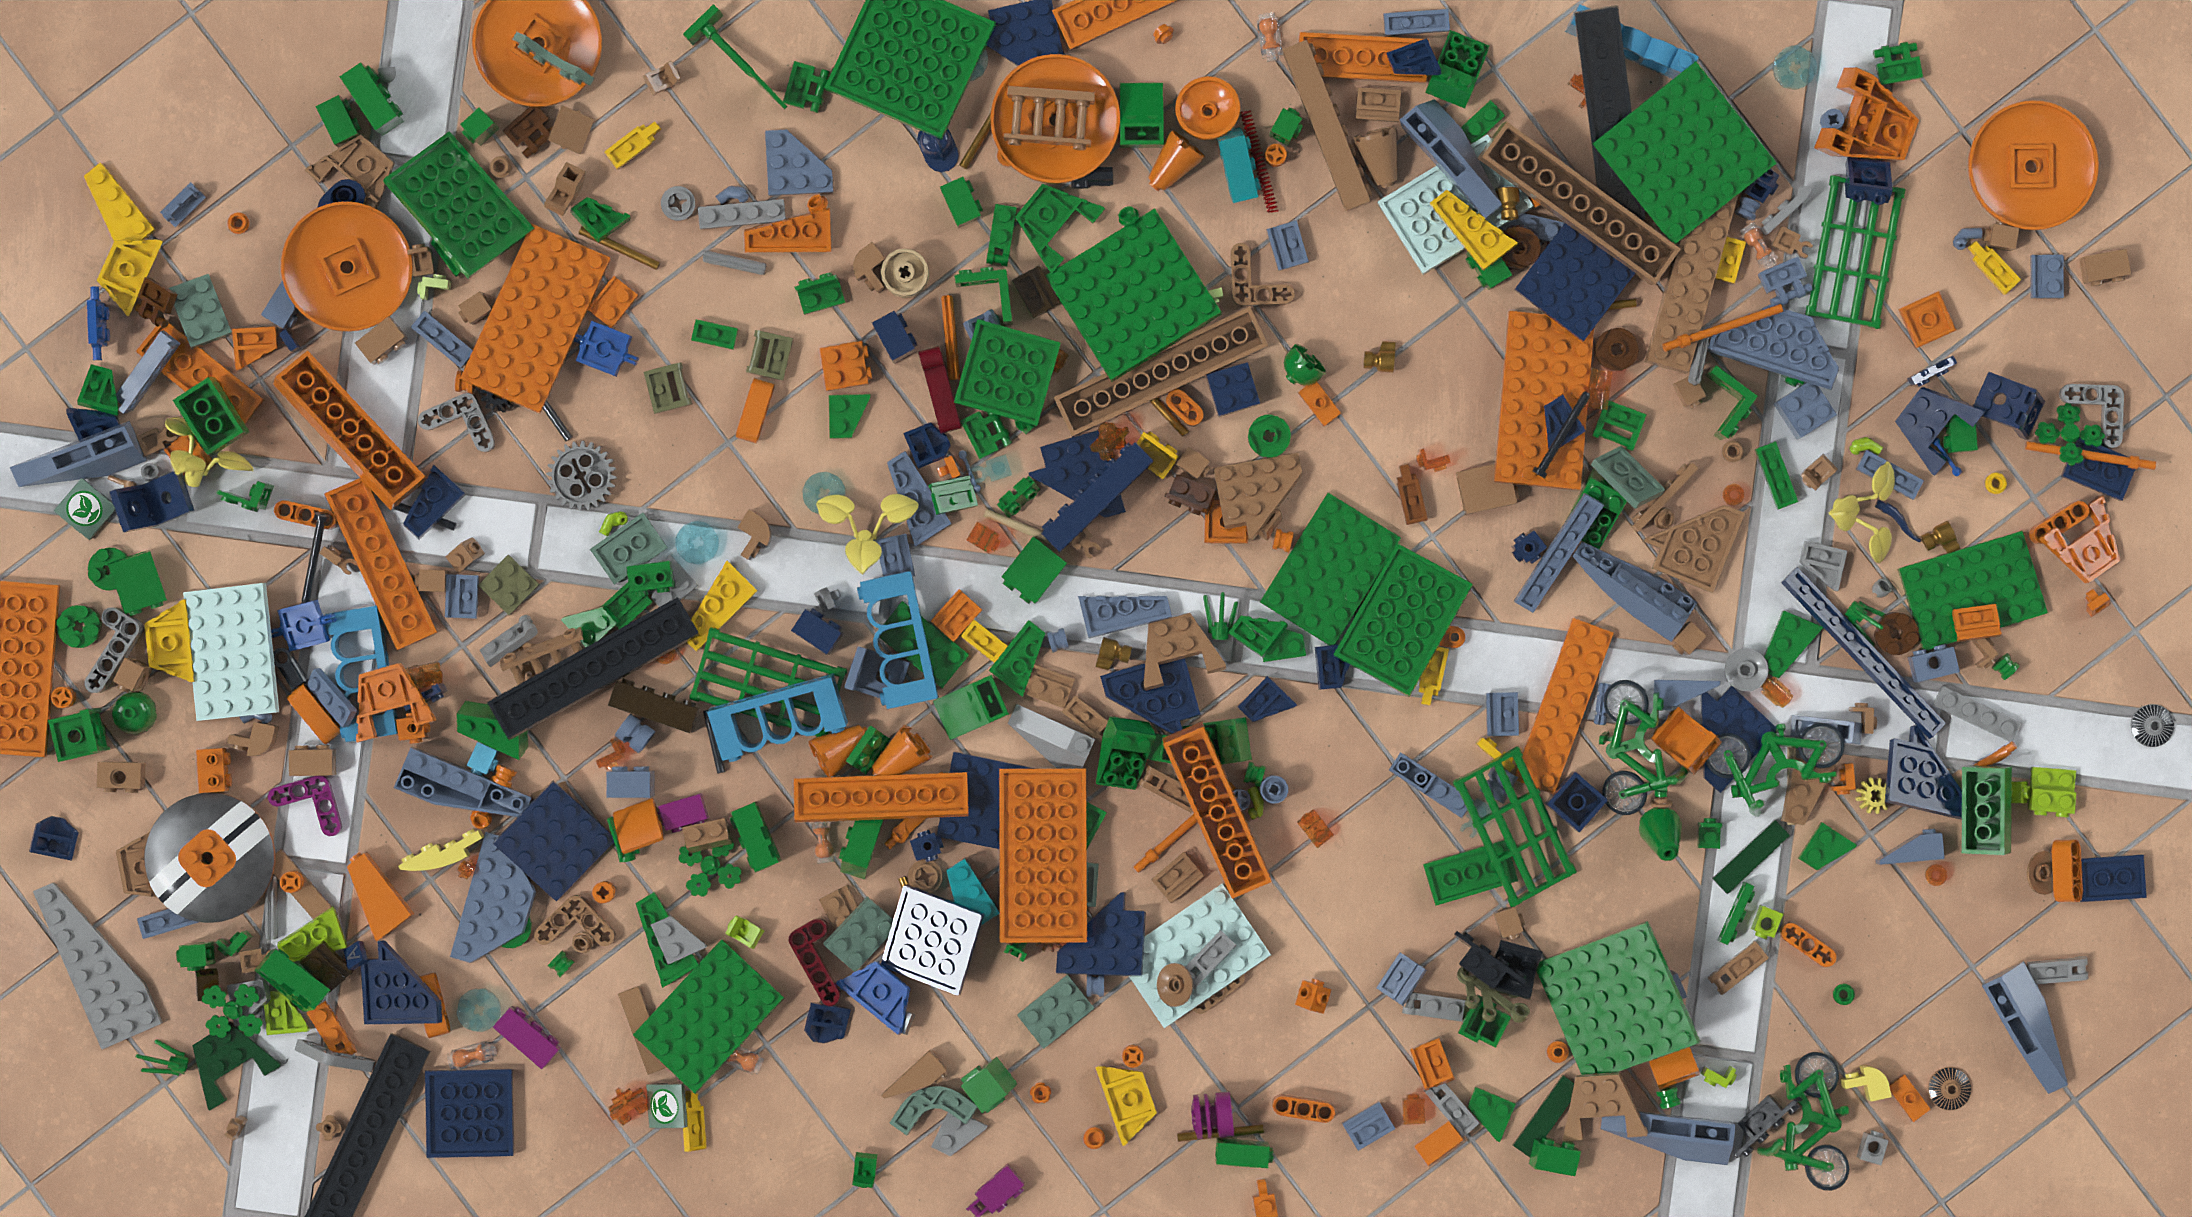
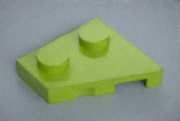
M278 990L270 991L271 1000L264 1005L266 1034L276 1035L310 1031L308 1024L296 1005Z

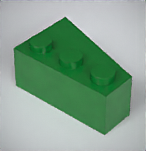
M465 701L456 713L458 733L517 760H520L527 750L528 730L508 741L488 704Z
M884 819L855 820L853 827L849 826L845 839H848L847 847L842 846L839 859H842L840 872L865 880Z
M281 949L270 950L254 971L301 1011L314 1010L330 989L307 973L302 966L288 959L289 956Z

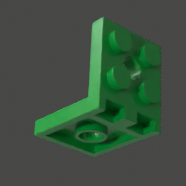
M993 267L980 268V272L972 273V270L968 269L960 270L958 275H954L956 287L999 283L1004 325L1013 324L1006 269L994 270Z
M1715 365L1709 368L1705 376L1739 400L1714 434L1719 440L1732 438L1739 429L1737 424L1749 416L1752 411L1750 406L1758 396Z
M101 708L80 710V713L48 720L58 762L110 750V746H107L105 738V725H102ZM73 730H77L81 736L80 740L76 743L70 739V733Z

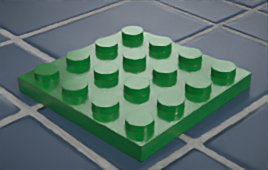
M977 319L954 403L1038 426L1061 342Z

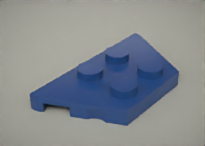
M875 961L864 969L858 970L835 983L897 1035L902 1033L910 987L881 963Z

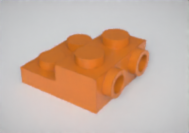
M862 341L820 348L826 391L869 385L872 373L871 367H866L865 358H869L867 345H863Z

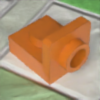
M1842 763V768H1839V780L1843 781V785L1831 786V791H1837V795L1850 794V790L1856 789L1854 764Z

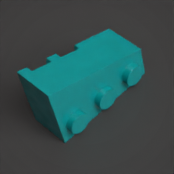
M1240 127L1234 128L1216 140L1219 143L1220 156L1223 161L1230 197L1233 203L1257 198V191L1261 190L1258 178H1254L1252 171L1256 170L1254 158L1249 157L1248 149H1251L1249 136L1245 137Z
M966 858L946 870L954 902L984 913L981 925L1000 914L997 905Z

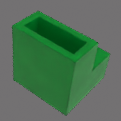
M1155 733L1156 738L1147 760L1171 763L1162 738L1169 735Z

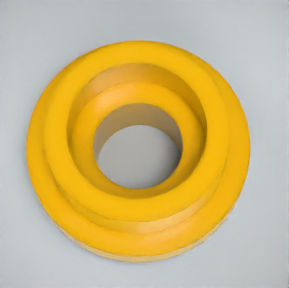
M1991 473L1985 479V487L1992 494H2000L2006 489L2007 480L2001 473ZM1994 479H1996L1999 482V485L1996 488L1992 485V481Z

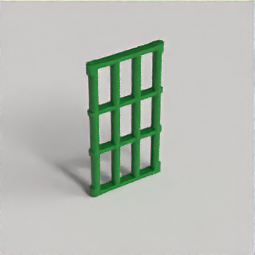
M1831 175L1825 218L1821 224L1823 229L1818 256L1813 268L1815 272L1809 305L1806 306L1805 315L1880 329L1886 285L1890 279L1888 274L1894 242L1897 240L1896 231L1901 203L1905 197L1906 189L1892 187V193L1895 194L1887 233L1875 231L1879 205L1871 201L1866 230L1853 227L1858 202H1854L1852 199L1849 201L1845 226L1832 223L1839 183L1845 184L1846 178ZM1831 229L1844 231L1837 268L1824 266ZM1852 233L1865 235L1858 272L1846 270ZM1873 237L1886 239L1880 276L1867 274ZM1823 271L1836 273L1829 314L1816 312ZM1845 275L1857 277L1850 318L1837 316ZM1866 279L1878 281L1871 322L1858 320Z
M710 627L689 699L697 702L703 701L716 706L732 702L697 691L701 679L741 691L739 699H743L745 693L757 695L768 692V690L748 685L751 673L788 683V686L807 681L795 677L799 665L827 674L833 673L834 676L839 677L837 687L840 693L847 669L840 666L833 667L801 657L802 655L800 654L794 655L762 645L758 641L752 642ZM712 639L752 650L750 662L709 651ZM757 652L794 663L791 675L755 665ZM706 659L747 671L744 683L703 671ZM792 698L795 708L820 715L818 706ZM784 699L776 701L782 704L779 716L765 712L767 721L776 724L778 727L784 726L792 729L790 719L784 718L786 710ZM754 708L736 713L758 718ZM801 723V724L804 725L805 727H809V728H812V727H813V726H810V725ZM822 729L819 733L813 736H823L828 734V732H825V729Z
M1519 746L1453 781L1456 791H1459L1473 821L1472 825L1477 829L1491 859L1490 864L1494 866L1504 887L1510 907L1519 905L1530 897L1577 873L1558 836V829L1553 825L1540 797V790L1536 788L1527 769ZM1513 757L1529 791L1519 798L1501 763ZM1492 767L1495 768L1510 800V803L1500 808L1483 772ZM1476 777L1491 809V813L1480 818L1464 783ZM1531 798L1546 828L1545 831L1536 836L1521 806V803ZM1512 808L1528 839L1518 846L1502 815ZM1494 818L1509 848V851L1499 856L1484 826V823ZM1548 836L1565 869L1564 872L1555 877L1539 845V841ZM1530 846L1547 880L1537 887L1520 854V851ZM1511 856L1528 889V892L1518 897L1501 863Z

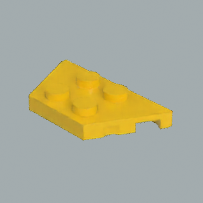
M161 239L115 240L100 271L97 282L108 292L109 296L127 316L132 311L143 280L148 276L163 243Z
M183 599L173 607L160 613L159 616L145 623L148 663L151 668L161 670L189 682H195L186 599Z
M1096 1066L1095 1068L1122 1146H1125L1157 1114L1143 1071Z

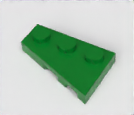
M1782 611L1764 654L1768 664V675L1780 678L1823 627L1789 612Z
M1028 620L989 671L1023 697L1046 633Z

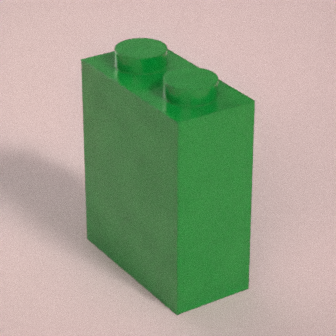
M1032 537L1002 575L1004 579L1002 584L1011 591L1016 588L1021 592L1019 597L1026 603L1030 604L1033 602L1036 604L1067 565V562L1035 537Z
M150 550L107 563L125 614L129 613L132 616L143 612L142 608L150 606L151 609L164 605L163 601L167 599Z
M1216 1138V1165L1268 1168L1269 1163H1273L1274 1150L1269 1146L1268 1142Z

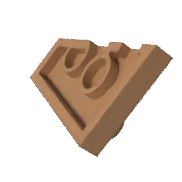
M1792 757V759L1807 764L1803 759ZM1835 765L1828 768L1815 767L1813 771L1817 773L1832 772ZM1790 768L1781 821L1805 825L1826 783H1819V779L1802 780L1801 773L1794 768Z

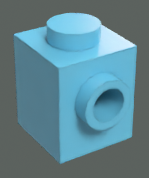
M477 742L467 766L471 767V772L479 776H483V773L490 774L491 771H495L499 760L496 758L500 751Z

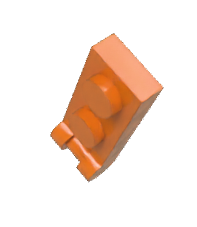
M327 1001L319 1004L314 1010L306 1012L330 1051L350 1055L357 1052ZM343 1042L345 1047L339 1050L336 1045Z

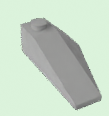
M1016 704L1008 722L1016 732L1057 769H1082L1095 741L1094 738L1018 704Z

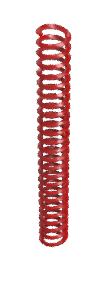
M1251 110L1241 111V121L1244 122L1242 125L1245 126L1243 129L1246 130L1245 134H1248L1246 137L1249 136L1250 143L1252 144L1251 149H1249L1252 151L1250 154L1253 155L1252 157L1256 163L1255 166L1257 168L1255 171H1258L1256 175H1258L1260 180L1261 192H1264L1262 196H1265L1263 200H1267L1264 202L1266 204L1265 208L1268 209L1266 212H1279V210H1272L1277 208V205L1271 206L1277 202H1269L1275 199V197L1268 198L1273 196L1274 193L1266 194L1273 191V189L1265 190L1272 187V185H1266L1271 183V181H1264L1270 177H1263L1269 173H1261L1267 170V168L1260 169L1265 167L1266 164L1258 165L1265 162V160L1257 161L1264 158V156L1255 157L1263 154V152L1254 153L1262 149L1261 147L1255 148L1260 146V143L1253 144L1259 141V139L1252 140L1257 138L1258 135L1250 136L1257 133V131L1249 132L1256 129V127L1247 128L1255 125V123L1246 124L1254 119L1244 120L1253 115H1245L1250 113Z

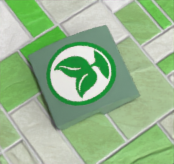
M83 478L78 481L54 510L55 513L88 540L95 536L116 511L112 501Z
M646 1084L649 1128L687 1127L685 1084Z

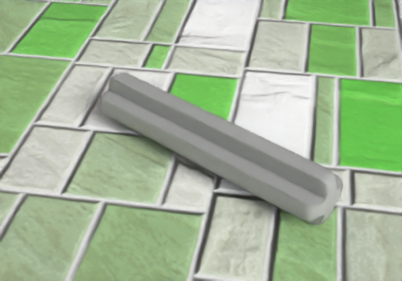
M705 251L703 254V261L705 263L764 275L766 271L765 263L711 251Z
M1710 337L1697 342L1688 382L1693 385L1701 383Z
M272 876L265 892V938L268 940L278 938V879L276 876Z

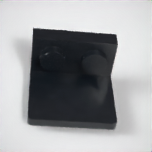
M1501 940L1494 958L1501 957L1509 963L1508 968L1512 971L1517 969L1526 976L1525 980L1528 986L1525 988L1506 974L1495 990L1530 999L1536 970L1543 951Z

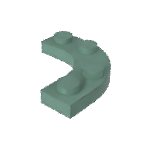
M518 32L514 35L513 40L519 44L518 48L527 54L529 52L533 53V59L540 64L548 63L560 71L559 74L565 79L572 80L578 85H581L583 82L590 86L594 78L581 68L560 59L529 37Z
M941 1086L928 1087L910 1095L902 1103L889 1123L905 1135H909L926 1111L934 1108L943 1109L964 1124H968L978 1107L973 1101L954 1089Z

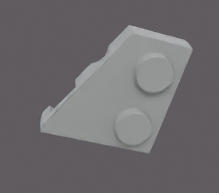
M948 1112L931 1147L952 1156L986 1130L988 1125L974 1118H971L968 1124H964Z

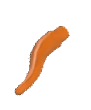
M2011 741L1974 765L1989 766L2000 762L2011 755V752L2017 749V746Z

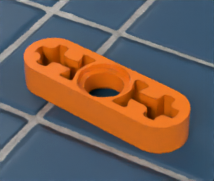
M1791 922L1781 926V938L1823 967H1830L1835 963L1836 953L1801 927ZM1794 927L1793 932L1798 936L1801 935V932L1804 934L1799 938L1797 945L1794 943L1797 941L1796 938L1792 936L1786 937V928L1791 929ZM1809 938L1814 942V947L1810 951H1805L1802 943L1805 939ZM1817 950L1825 954L1829 951L1831 959L1830 961L1825 960L1822 962V956L1816 953L1815 957H1813L1812 954Z

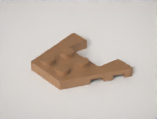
M360 134L328 156L326 155L315 164L308 166L305 171L318 183H322L335 167L348 179L360 183L367 195L363 204L377 209L386 188L383 180L391 174L395 162L364 135Z
M1191 613L1148 624L1144 674L1145 691L1164 686L1159 665L1202 654L1208 674L1227 669L1225 662Z
M149 833L116 850L123 892L126 894L157 897L149 883L145 869V847Z
M1620 1072L1576 1076L1563 1141L1583 1140L1581 1118L1625 1116L1627 1137H1643L1648 1135V1130L1640 1118L1641 1115L1631 1099L1630 1092Z

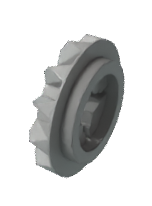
M671 187L665 191L661 198L662 211L672 220H685L694 211L695 198L685 187ZM675 195L680 201H685L681 205L682 212L677 207H670L675 203Z

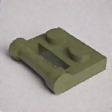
M755 330L754 337L756 339L750 365L747 366L746 372L784 381L793 338ZM764 339L770 340L764 369L758 368Z
M675 363L644 372L654 414L692 405L691 398H688L681 371L683 369L682 363ZM670 372L674 374L680 400L675 402L667 373Z

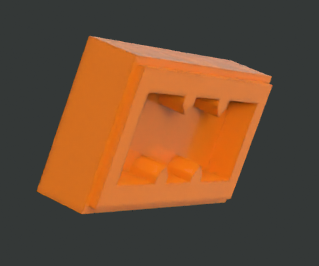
M1318 382L1305 386L1298 392L1323 426L1341 414Z
M1905 1074L1889 1084L1891 1094L1912 1122H1915L1931 1110Z

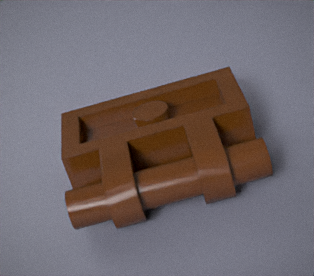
M529 107L502 131L517 148L523 143L528 146L522 152L528 159L532 154L536 155L540 151L539 148L548 141L547 139L553 125L547 130L544 124L550 119L539 107ZM539 130L542 135L532 142L529 138Z
M145 277L138 294V298L143 301L141 304L136 305L135 310L142 318L150 319L151 323L155 326L166 328L169 322L165 319L164 313L171 314L178 294L152 278Z

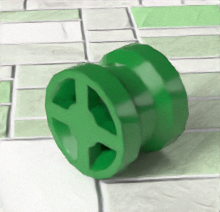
M2006 653L1992 666V669L1998 671L2001 674V678L2006 680L2017 671L2020 665L2017 662H2013L2011 656Z
M1249 762L1243 782H1252L1255 786L1260 787L1266 766L1261 765L1258 767L1254 763Z
M562 950L548 964V967L554 969L557 972V976L562 977L575 962L572 959H568L566 953Z
M1677 1086L1656 1091L1657 1096L1661 1100V1109L1671 1108L1682 1103L1681 1099L1677 1096Z

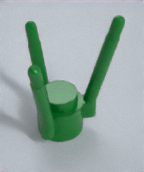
M1221 592L1219 622H1214L1213 626L1207 595H1204L1203 600L1208 622V633H1212L1211 639L1229 640L1228 632L1233 626L1238 602H1234L1227 626V622H1224L1225 593Z
M1854 600L1846 610L1845 615L1848 616L1847 619L1874 647L1875 643L1859 626L1856 620L1861 622L1865 619L1882 630L1883 626L1866 614L1869 611L1882 617L1886 613L1869 607L1861 601L1858 603Z
M608 818L607 821L617 849L619 862L635 860V854L640 853V850L637 849L623 854L614 818Z
M157 1039L154 1041L155 1044L175 1054V1056L170 1057L169 1061L146 1055H135L138 1059L167 1065V1068H169H142L141 1072L184 1075L189 1062V1058L184 1057V1052H180Z

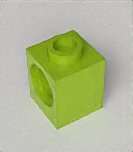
M1759 905L1751 929L1756 931L1755 936L1766 940L1768 936L1774 938L1783 914ZM1768 917L1771 920V926L1768 929H1763L1761 922L1764 918Z

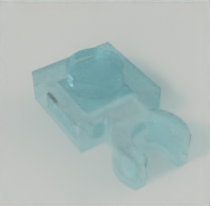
M1006 455L985 461L987 465L985 468L976 466L972 469L973 472H982V477L976 479V483L983 482L988 476H990L992 482L1012 476Z
M1478 798L1475 799L1473 803L1480 818L1491 813L1489 805ZM1467 811L1465 816L1470 820L1461 825L1460 831L1463 832L1466 827H1471L1472 833L1469 837L1473 838L1477 833V829L1473 827V821Z

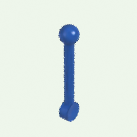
M1936 437L1932 444L1937 446L1942 455L1948 459L1947 462L1953 469V475L1959 476L1962 473L1961 468L1955 466L1941 446L1940 439Z

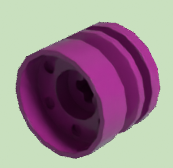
M1230 1091L1215 1093L1214 1103H1210L1208 1095L1204 1094V1104H1199V1095H1193L1191 1114L1197 1140L1203 1139V1129H1207L1208 1139L1212 1138V1130L1214 1128H1217L1220 1138L1234 1136Z

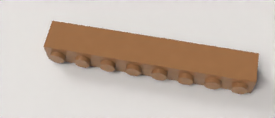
M1307 40L1283 49V56L1345 211L1370 202L1369 197L1372 196L1369 185H1364L1361 177L1364 176L1361 165H1356L1353 157L1356 156L1353 145H1348L1345 137L1348 136V132L1344 123L1341 125L1339 123L1338 116H1340L1337 104L1332 105L1329 96H1332V91L1329 84H1324L1321 76L1325 74L1321 64H1316L1313 56L1317 54L1313 44H1308Z

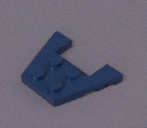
M1921 387L1895 422L1931 474L1935 476L1948 459L1930 446L1954 414L1974 427L1986 410Z

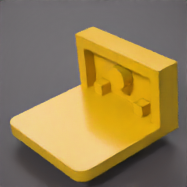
M1149 431L1146 434L1143 432L1137 444L1153 460V463L1147 469L1161 479H1164L1179 458L1176 455L1177 450L1169 444H1166V446L1158 442L1160 438Z

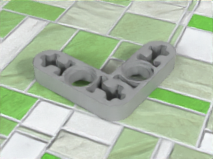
M2068 384L2060 389L2059 398L2064 403L2102 405L2101 432L2105 434L2102 444L2106 448H2115L2121 444L2123 439L2124 393L2119 386ZM2069 388H2071V392H2080V388H2082L2080 394L2082 401H2079L2080 396H2073L2069 400V397L2065 396V392L2069 391ZM2090 388L2097 392V397L2094 401H2090L2086 397V391ZM2112 389L2115 394H2118V398H2114L2113 405L2118 404V408H2107V404H2112V398L2108 397V393H2111ZM2109 411L2117 413L2118 419L2115 423H2110L2107 420ZM2106 426H2117V429H2113V436L2117 440L2113 441L2112 444L2110 440H2107V436L2111 435V429H2106Z
M465 393L423 411L418 416V424L425 430L436 429L463 417L471 438L479 451L490 452L495 447L494 436L477 398L472 394ZM466 397L469 400H473V403L470 404V409L466 406L459 409L462 412L458 414V408L454 402L457 401V405H461L465 402L464 399ZM445 406H451L454 410V414L450 418H445L442 415V410ZM437 410L438 416L442 421L439 422V419L436 418L431 421V426L423 424L425 416H436L434 411ZM474 417H480L482 420V425L478 429L471 427L470 422ZM486 428L487 432H484L483 435L485 439H490L488 448L480 446L479 443L482 442V438L480 435L475 437L474 433L482 432Z
M298 1039L295 1046V1051L329 1066L372 1072L375 1063L372 1059L333 1052L303 1039Z

